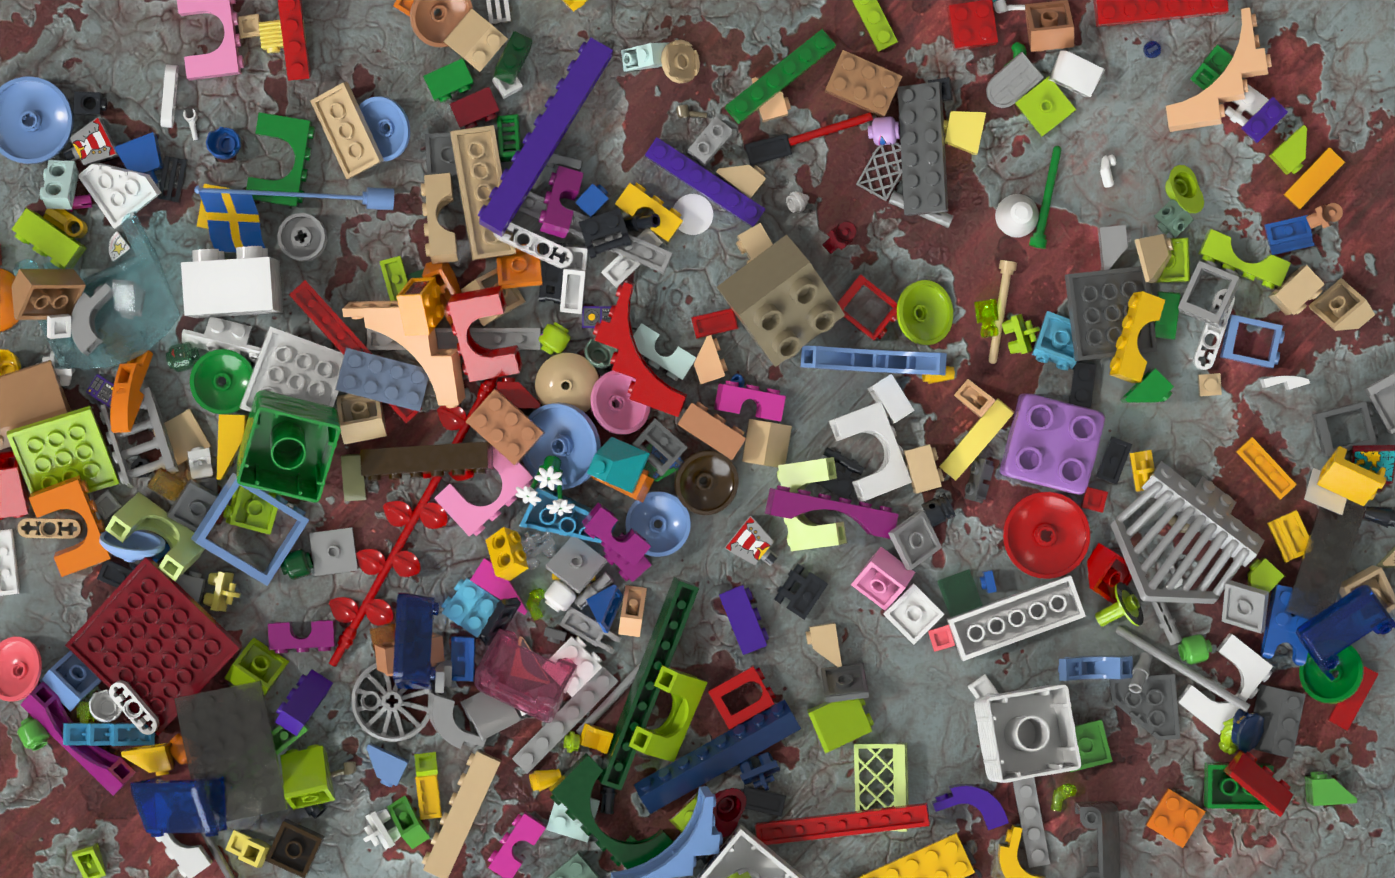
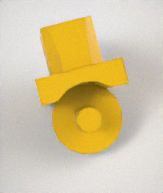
M1152 450L1129 453L1136 492L1144 491L1142 486L1155 470Z

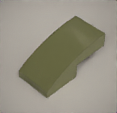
M360 454L341 455L344 501L366 500L365 477L361 476Z

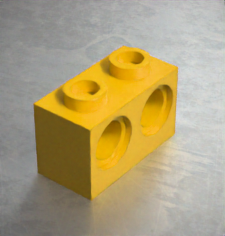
M503 527L485 540L495 576L511 581L528 569L527 557L521 544V536L517 531Z

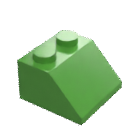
M1324 771L1310 772L1311 775L1305 776L1306 802L1309 804L1322 806L1357 803L1356 797L1334 778L1324 773Z

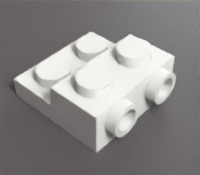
M571 636L542 666L571 697L603 667L600 664L602 659L594 651L590 654L585 649L587 644L578 636L576 639Z

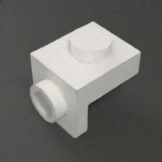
M196 447L187 452L192 480L213 476L209 448Z

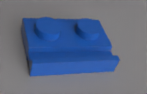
M1308 215L1264 225L1272 255L1315 246L1311 228L1306 219Z

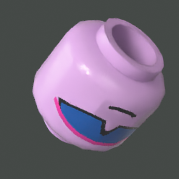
M893 117L874 118L872 126H868L869 139H873L874 143L878 146L895 144L896 140L900 139L899 122H895Z

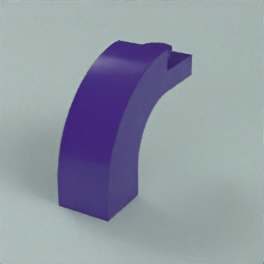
M956 784L949 786L952 795L948 796L947 793L936 796L935 801H932L936 812L957 804L973 805L980 810L988 830L1009 823L1005 811L998 800L985 789L975 785Z

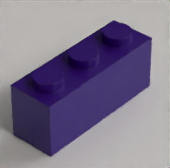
M742 584L720 593L719 597L742 654L745 655L767 646L766 640H769L765 627L760 628L758 620H761L757 607L752 608L750 600L753 597L749 587L744 589Z
M311 669L307 676L303 674L296 684L299 686L297 690L292 688L286 697L289 701L287 703L283 701L276 711L279 716L275 723L295 736H298L333 685V682Z

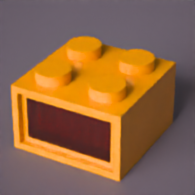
M435 277L411 278L397 295L405 336L430 335L444 317V306L440 302V287L437 285Z

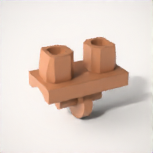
M1330 203L1327 206L1324 204L1315 208L1316 213L1307 216L1306 219L1311 229L1322 225L1324 229L1341 219L1343 208L1337 203Z

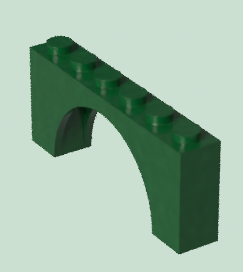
M585 753L549 788L552 793L550 798L558 806L562 803L567 808L565 813L573 821L578 819L583 824L580 828L588 836L593 834L598 839L595 843L603 852L607 849L612 854L610 859L618 867L623 865L626 869H630L658 856L673 843L662 829L648 838L630 842L615 839L604 833L597 826L591 812L590 799L594 783L603 772V769Z

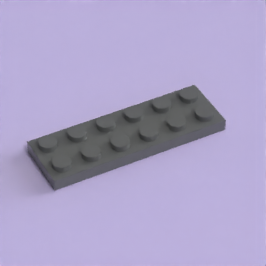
M932 82L898 87L904 215L912 216L947 212L948 193L942 83Z

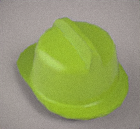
M1185 165L1175 166L1171 170L1165 184L1168 197L1177 201L1189 213L1200 212L1204 207V198L1194 172Z

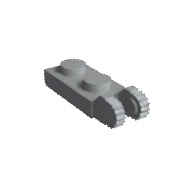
M571 606L559 624L592 645L599 646L613 654L615 649L609 644L600 641L605 634L617 642H620L622 639L611 631L604 633L597 621Z

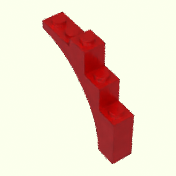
M625 281L623 285L619 284L615 295L619 297L617 304L612 305L608 317H611V321L602 319L601 323H596L593 334L596 335L594 341L619 349L618 352L614 351L610 364H613V371L636 379V381H631L627 392L631 394L630 400L679 417L687 394L671 387L660 379L646 364L640 354L632 334L630 321L631 297L635 283Z

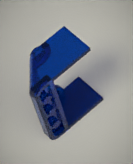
M1362 585L1299 626L1296 630V635L1320 670L1332 681L1335 677L1331 670L1339 662L1337 654L1371 631H1374L1376 634L1389 633L1393 627L1395 628V616L1389 606L1369 585Z
M398 593L393 663V679L397 688L432 690L431 680H435L436 668L432 667L431 664L434 615H439V602H436L435 598L411 593Z

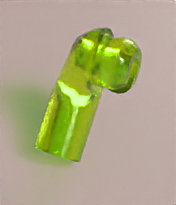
M541 588L533 589L526 603L534 621L544 617L539 608L541 599L545 598V591Z
M1067 783L1055 789L1051 810L1061 811L1063 800L1070 796L1073 797L1077 792L1076 787Z

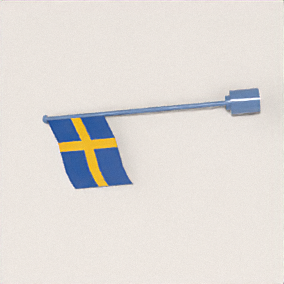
M199 185L194 189L196 194H200L206 210L209 235L214 249L235 253L237 247L262 246L265 248L261 235L259 213L252 195L362 200V204L366 205V209L393 210L394 189L367 187L366 192H362V196L199 188Z

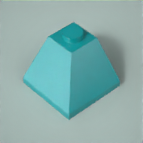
M611 437L595 453L586 474L633 493L650 453Z

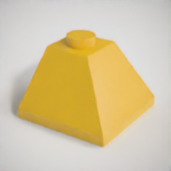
M170 742L127 748L121 752L122 757L149 773L156 772V776L169 774V770L174 768L173 756L169 752Z

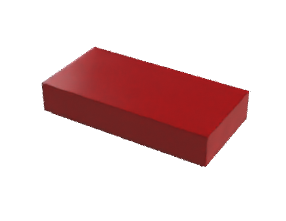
M731 308L691 317L696 339L738 329L735 313Z

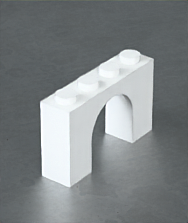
M881 401L829 421L836 441L858 433H869L875 436L883 446L884 460L881 467L875 473L852 482L859 502L912 483L910 471L903 460V449L897 444L895 428L890 425L887 418L889 414Z
M1230 633L1216 649V651L1232 662L1240 673L1241 684L1235 696L1245 702L1248 698L1252 699L1259 690L1257 687L1261 681L1265 682L1271 676L1272 671L1270 670L1273 666ZM1190 684L1177 698V702L1219 735L1220 731L1224 728L1223 722L1233 718L1236 711L1240 709L1228 701H1212Z

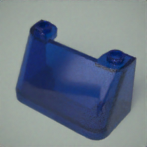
M214 777L209 780L163 781L160 779H147L130 783L131 794L146 833H151V837H162L164 833H205L206 837L218 836V832L227 830L224 777Z

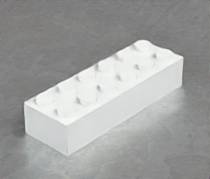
M1066 575L947 618V622L962 661L1086 617L1073 579L1071 575Z

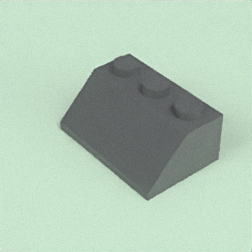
M1259 684L1253 713H1258V715L1264 717V732L1257 746L1253 749L1293 758L1306 694Z

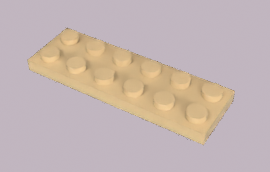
M494 125L451 131L450 135L472 261L516 254L515 247L498 240L492 231L479 224L480 217L478 213L483 205H488L491 200L489 198L491 191L495 186L499 187L502 182L500 180L502 169ZM506 230L505 233L511 235L509 240L513 241V233Z

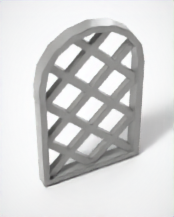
M898 143L891 145L893 151L884 152V145L878 146L872 153V157L856 183L857 186L884 201H887L902 174V169H900L899 162H902V160H898L896 152L901 151V145ZM894 145L898 146L900 149L895 150ZM881 147L882 154L875 155ZM893 153L895 161L888 163L886 155ZM883 156L885 164L877 166L875 158ZM873 159L875 167L868 168ZM897 164L898 171L890 173L889 165ZM886 166L888 174L880 176L878 168ZM876 169L878 177L870 179L868 171ZM866 173L867 180L861 181L863 175ZM899 174L893 183L892 176ZM889 177L891 184L883 186L881 179ZM879 179L881 187L873 189L871 181ZM869 183L870 189L864 187L861 184ZM891 187L886 196L884 189ZM882 190L883 197L875 193V191Z

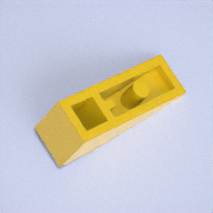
M219 414L217 480L225 478L240 450L247 424V415Z

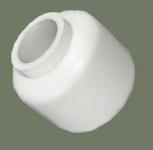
M555 580L544 594L545 603L556 612L560 610L567 611L576 599V593L566 583Z

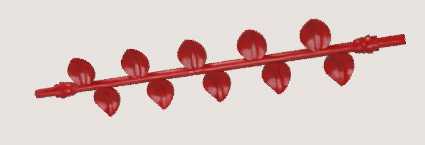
M498 377L485 379L481 383L477 399L468 415L459 406L447 408L444 405L437 409L439 419L444 428L451 431L459 429L451 444L462 443L471 427L466 423V420L495 389ZM465 471V475L453 476L452 472H448L452 479L456 481H465L473 478L475 475L473 471ZM423 474V479H432L414 511H412L411 506L402 501H391L383 505L388 522L396 527H405L387 559H385V556L380 551L374 549H364L356 553L359 566L364 573L368 575L378 574L360 608L354 600L347 597H338L329 601L332 614L338 622H351L338 637V647L329 661L330 665L336 667L345 650L353 645L357 629L365 614L368 620L377 626L386 625L393 621L394 612L389 603L382 599L374 598L392 566L401 577H412L420 573L421 564L418 557L412 552L401 551L419 518L423 525L429 529H438L447 525L448 516L442 506L437 503H428L442 477H431V474Z

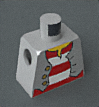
M99 117L72 135L70 139L74 147L64 152L67 161L81 159L85 166L119 157L115 150L116 146L103 120Z
M752 516L747 518L724 547L753 565H756L762 559L771 566L778 558L769 549L774 541Z

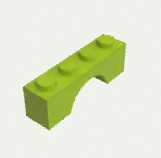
M1213 229L1207 231L1198 252L1199 255L1203 256L1202 260L1223 264V269L1242 272V277L1254 281L1255 278L1263 281L1261 285L1273 290L1274 287H1281L1291 264L1272 254L1259 263H1246L1240 260L1233 252L1231 237Z

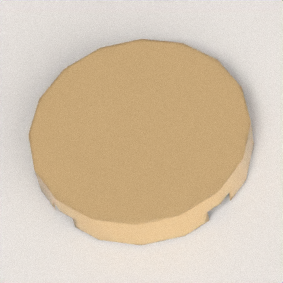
M675 40L668 43L661 55L662 68L666 76L679 84L693 80L700 68L697 51L693 50L692 45L685 40Z

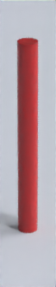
M871 112L789 137V144L793 146L872 121Z

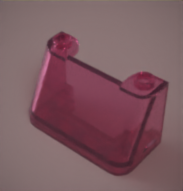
M499 629L476 669L475 687L482 693L543 722L551 723L576 673L577 665L568 658L558 659L556 663L519 646L517 636L513 632Z

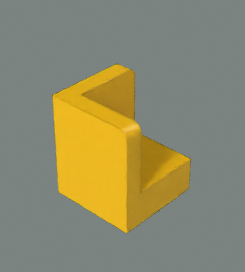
M585 723L580 736V745L607 754L614 734L604 728Z

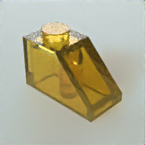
M161 468L158 469L147 487L165 498L175 501L187 482Z

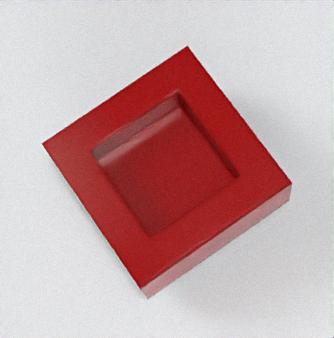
M1087 487L1081 508L1103 513L1108 492Z

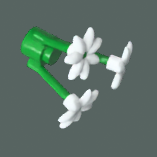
M547 456L544 459V464L539 466L538 473L530 487L524 486V489L516 487L517 497L523 498L524 503L529 501L532 505L536 506L537 502L542 501L541 498L536 496L538 492L534 490L538 481H542L540 488L548 484L550 490H554V484H556L558 500L553 501L554 505H546L547 509H550L549 513L555 514L558 512V515L562 516L564 512L572 513V508L575 507V504H568V500H563V470L560 469L561 460L556 456Z

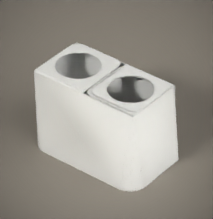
M1060 51L1048 80L1081 96L1091 97L1105 69L1071 52Z

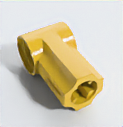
M47 209L43 218L64 231L68 236L82 238L86 235L88 231L87 224L67 210ZM78 222L80 230L74 234L71 227L74 223Z

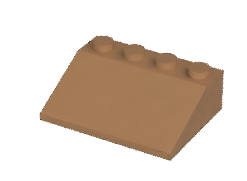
M51 360L0 376V450L11 447L7 431L72 411Z

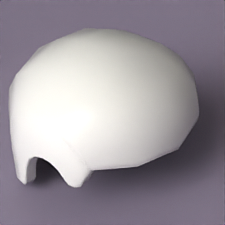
M107 689L95 692L89 701V711L93 718L99 722L108 723L114 721L122 713V710L110 697L109 690Z

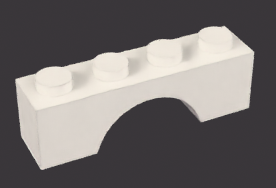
M164 792L139 809L141 811L139 814L146 825H151L154 830L152 834L158 842L162 841L166 846L165 852L171 860L175 859L179 864L177 868L183 877L193 878L213 863V860L202 845H184L173 836L170 822L176 809Z

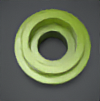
M570 731L569 735H565L564 748H567L568 753L577 752L580 745V735Z

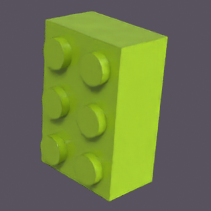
M28 208L24 210L11 229L16 233L14 237L24 244L27 243L29 245L31 243L34 245L32 249L41 256H50L52 258L50 262L60 269H73L87 249L77 240L44 219L40 214Z

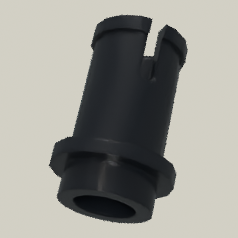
M603 786V790H600L602 794L600 812L614 814V802L617 791L615 788Z

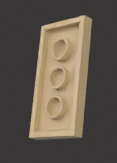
M343 82L310 100L346 179H350L384 161L348 82Z

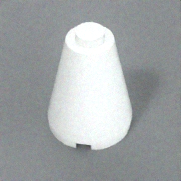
M1013 194L1007 196L999 203L995 219L998 227L1005 234L1017 238L1026 236L1035 229L1039 219V212L1032 199L1022 194Z

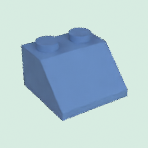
M69 651L52 666L40 680L41 683L44 681L59 696L61 703L70 712L102 682L72 651Z

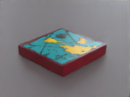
M1353 445L1352 463L1375 474L1381 467L1386 468L1384 477L1387 479L1385 484H1393L1395 445Z

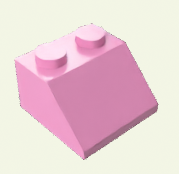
M880 547L851 585L886 611L906 588L916 572L906 570L900 560L883 547Z

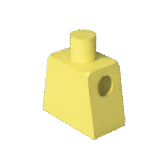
M951 111L948 120H944L945 144L977 155L986 113Z

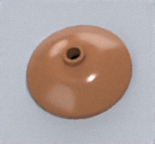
M414 0L410 10V23L414 33L421 41L430 46L447 47L448 45L443 41L470 9H473L471 0ZM439 8V13L434 15L435 9Z

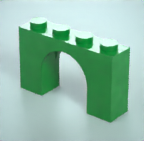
M259 112L255 134L288 142L294 151L295 163L291 172L279 180L248 177L246 190L305 193L302 190V184L307 181L308 169H305L306 160L310 161L312 148H309V141L314 138L315 127L312 126V122L309 120ZM252 195L254 201L299 208V203L303 204L304 197Z

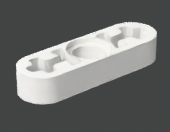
M167 64L165 67L161 127L173 128L179 73L178 65Z
M117 681L110 687V697L141 733L150 735L159 728L157 716L127 682ZM123 687V688H124L123 695L120 694V695L118 696V695L116 694V692H117V690H118L117 688ZM128 696H131L132 698H130V699H129L128 701H126L125 704H124L123 701H124ZM131 702H136L140 706L138 713H132L129 710ZM143 712H145L146 715H144L143 718L138 720L137 717H139L141 714H143ZM151 720L153 724L151 727L146 728L144 726L146 721Z

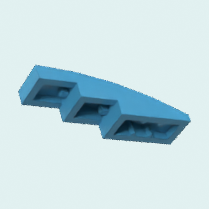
M63 723V745H155V732L145 735L133 723Z

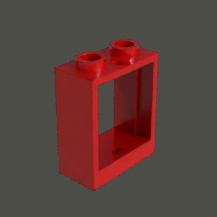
M861 274L838 301V305L845 314L843 318L872 341L876 338L880 340L888 331L885 326L889 321L894 323L897 319V303ZM862 285L892 307L891 311L873 333L843 310Z

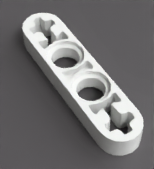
M510 223L507 231L513 233L514 229L517 230L513 241L509 240L511 237L509 234L505 233L501 237L494 233L495 238L558 268L568 267L573 260V254L569 249L513 223ZM526 234L529 237V243L525 246L520 245L517 242L518 235ZM538 244H547L549 252L546 255L539 254L537 251ZM553 247L557 249L555 253L558 255L566 253V258L569 259L568 262L560 263V258L556 256L550 259L549 256L553 252Z
M1228 289L1219 290L1215 294L1210 312H1218L1215 306L1220 307L1222 303L1219 296L1224 295ZM1235 296L1220 329L1205 323L1193 359L1196 368L1206 370L1214 364L1235 302ZM1211 333L1216 336L1217 341L1215 345L1209 346L1205 343L1207 334ZM1202 346L1206 349L1214 350L1213 354L1208 352L1206 359L1209 360V364H1204V366H1201V361L1198 360L1205 353V350H1201Z

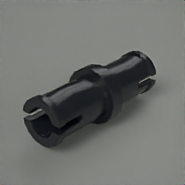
M656 213L651 215L637 214L631 218H623L627 231L636 230L640 232L646 228H656L660 225V217Z

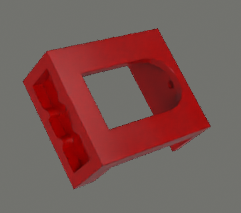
M752 665L747 670L708 690L729 729L775 704L773 699L776 696L771 687L766 688L762 682L765 677L759 667L755 669ZM753 681L758 683L762 688L761 698L750 706L731 715L722 696L747 682Z

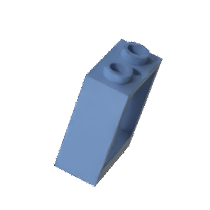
M1230 315L1220 358L1274 368V364L1278 365L1280 359V352H1277L1279 343L1282 344L1285 331H1282L1283 326ZM1239 323L1274 330L1268 361L1232 354Z

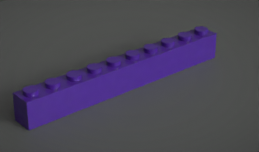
M591 37L587 43L585 41L582 43L578 51L579 57L576 61L573 59L567 68L568 75L565 79L561 78L556 86L557 93L554 97L550 96L545 104L546 111L543 115L539 114L534 122L535 129L532 133L528 132L522 142L525 144L522 150L515 152L511 160L514 162L511 168L504 170L500 178L502 180L500 186L493 188L489 195L490 202L487 206L483 205L478 213L480 217L479 224L501 237L613 56L612 49Z

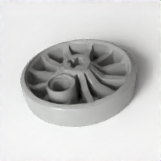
M376 663L363 671L354 685L351 700L354 716L362 729L374 738L388 742L409 739L426 726L430 717L428 706L409 702L406 699L423 694L430 695V691L433 692L432 685L425 673L418 668V670L414 671L416 675L400 691L399 687L404 671H400L397 675L394 688L390 676H386L384 673L386 689L371 674L377 668ZM367 677L382 694L375 690L361 689L360 687L364 679ZM421 677L427 689L403 695ZM358 694H363L361 697L362 706L358 705ZM372 694L376 696L377 704L375 706H370L366 703L367 695ZM392 695H394L395 699H398L394 706H392L391 702L387 701ZM379 706H383L368 723L361 715L360 711H372ZM404 706L425 711L427 714L420 723ZM387 710L383 731L380 733L374 730L371 725ZM400 712L416 726L415 729L405 733ZM392 713H394L400 735H387Z

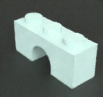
M641 323L633 335L640 354L649 359L648 364L659 370L660 366L668 371L666 375L675 381L678 378L683 380L696 357L679 346L671 356H660L655 350V343L660 334Z

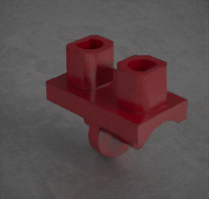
M850 221L838 224L827 234L830 238L822 244L823 247L830 254L838 248L843 250L853 241L857 233L855 224Z

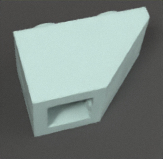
M669 42L648 43L621 50L624 72L661 67L662 51Z

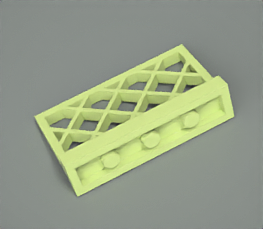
M907 743L854 744L855 811H861V806L864 810H870L869 808L876 800L884 808H887L888 806L879 798L887 789L894 795V801L889 807L893 805L894 807L909 805ZM884 748H893V758L886 763L878 754ZM859 749H868L874 756L865 763L859 757ZM875 757L885 765L878 774L868 766ZM865 768L874 776L867 785L860 779V773ZM886 768L893 773V780L888 785L879 777ZM875 779L886 787L878 796L869 788V785ZM893 783H894V791L890 788V786H891ZM865 790L875 798L868 806L860 801V795ZM900 829V830H891V831L907 832L909 829Z

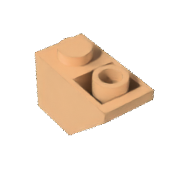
M711 335L706 337L694 362L701 385L725 377L724 372L728 371L724 358L719 359L717 351L721 350L717 338L712 339Z

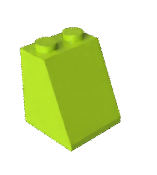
M863 698L830 703L824 702L807 710L825 753L872 732L871 726L874 723L870 713L865 714L862 706L866 705Z
M310 745L307 749L300 751L292 749L287 751L286 754L280 755L284 796L293 810L335 800L327 751L323 745Z

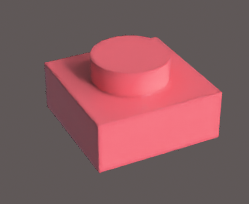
M949 625L928 630L934 652L955 646Z

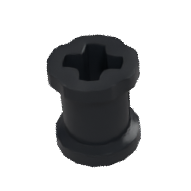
M146 458L136 459L131 464V470L137 468L142 462L143 465L151 462ZM152 472L138 476V478L148 477Z

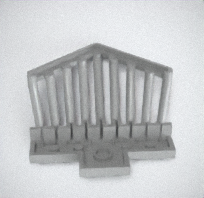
M1161 461L1156 466L1151 477L1142 486L1145 492L1111 523L1112 530L1139 596L1143 601L1214 604L1224 591L1225 583L1233 578L1241 565L1246 567L1257 556L1265 540L1231 515L1237 502L1217 488L1211 481L1202 476L1196 485L1193 486L1188 480L1181 477L1171 467ZM1154 497L1157 499L1126 530L1124 521L1150 498ZM1163 506H1166L1168 509L1141 541L1133 547L1130 539ZM1175 514L1179 516L1173 527L1141 565L1138 560L1140 553ZM1188 523L1190 526L1185 535L1148 584L1145 577L1148 570L1184 525ZM1200 532L1201 535L1168 582L1162 589H1156L1196 533ZM1210 540L1209 549L1179 590H1172L1207 541ZM1221 548L1222 554L1196 588V591L1190 590L1216 552ZM1231 556L1233 563L1213 591H1206Z

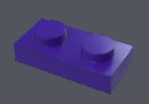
M1271 97L1241 129L1255 143H1258L1288 111L1274 97Z

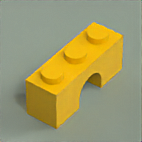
M629 183L615 205L631 217H634L637 211L642 208L651 209L659 215L660 225L656 228L652 227L650 230L666 242H669L683 222L680 219L682 214L672 207L670 210L662 206L664 202L655 195L652 198L645 194L646 189L640 184L635 183V185Z

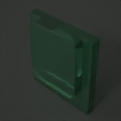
M970 569L937 581L950 618L983 606Z

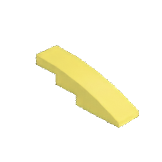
M997 398L939 467L956 481L1014 414V411Z

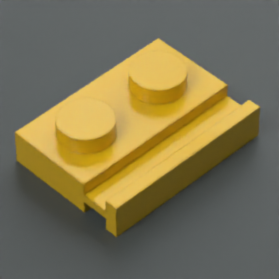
M1297 510L1267 523L1286 563L1315 550Z

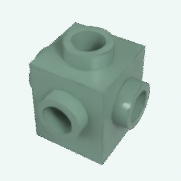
M1173 199L1154 215L1159 223L1157 225L1159 230L1165 235L1169 233L1174 238L1193 221L1191 215Z

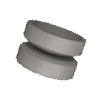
M297 213L287 217L280 225L277 234L278 244L283 253L291 259L301 262L313 261L320 257L328 243L327 230L323 223L316 217L305 213ZM302 234L307 235V237L304 238L305 242L300 241V236Z

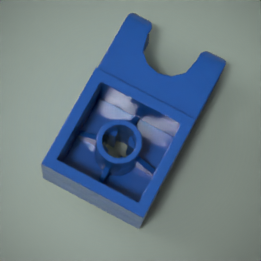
M1276 585L1272 589L1260 651L1262 658H1272L1277 646L1287 642L1293 648V662L1298 666H1303L1306 663L1320 593L1282 585ZM1293 604H1295L1297 611L1291 616L1288 608L1293 607Z

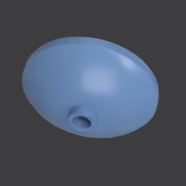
M376 96L363 101L359 108L384 161H390L399 157L406 149L410 139V124L405 111L397 102L388 97Z
M650 492L647 494L644 502L636 500L631 505L626 516L625 526L627 533L632 528L650 543L651 547L645 553L646 555L661 557L670 555L683 546L689 536L691 522L687 508L681 504L677 497L666 492ZM656 520L662 521L661 528L654 526Z

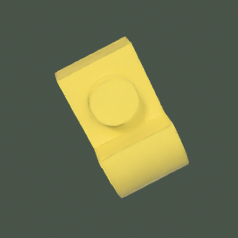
M233 830L225 850L239 856L238 859L256 868H262L271 846L258 838L255 839L238 830Z

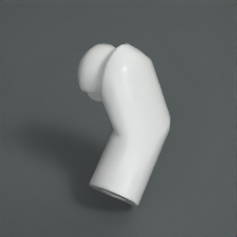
M1112 154L1109 156L1105 155L1101 160L1100 173L1104 187L1114 185L1110 166H1115L1117 163L1115 156Z

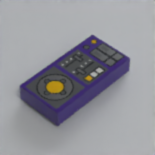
M583 306L582 328H595L596 323H601L602 319L611 321V317H608L612 306Z
M97 374L86 393L111 408L114 384Z

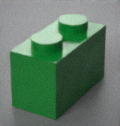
M463 58L423 76L434 101L439 100L440 103L451 99V94L458 91L462 94L471 90V85L475 84Z

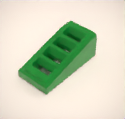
M518 114L497 117L499 158L501 162H511L515 152L522 150ZM514 123L515 126L502 127V124ZM515 132V135L503 136V133ZM516 141V144L504 145V142Z

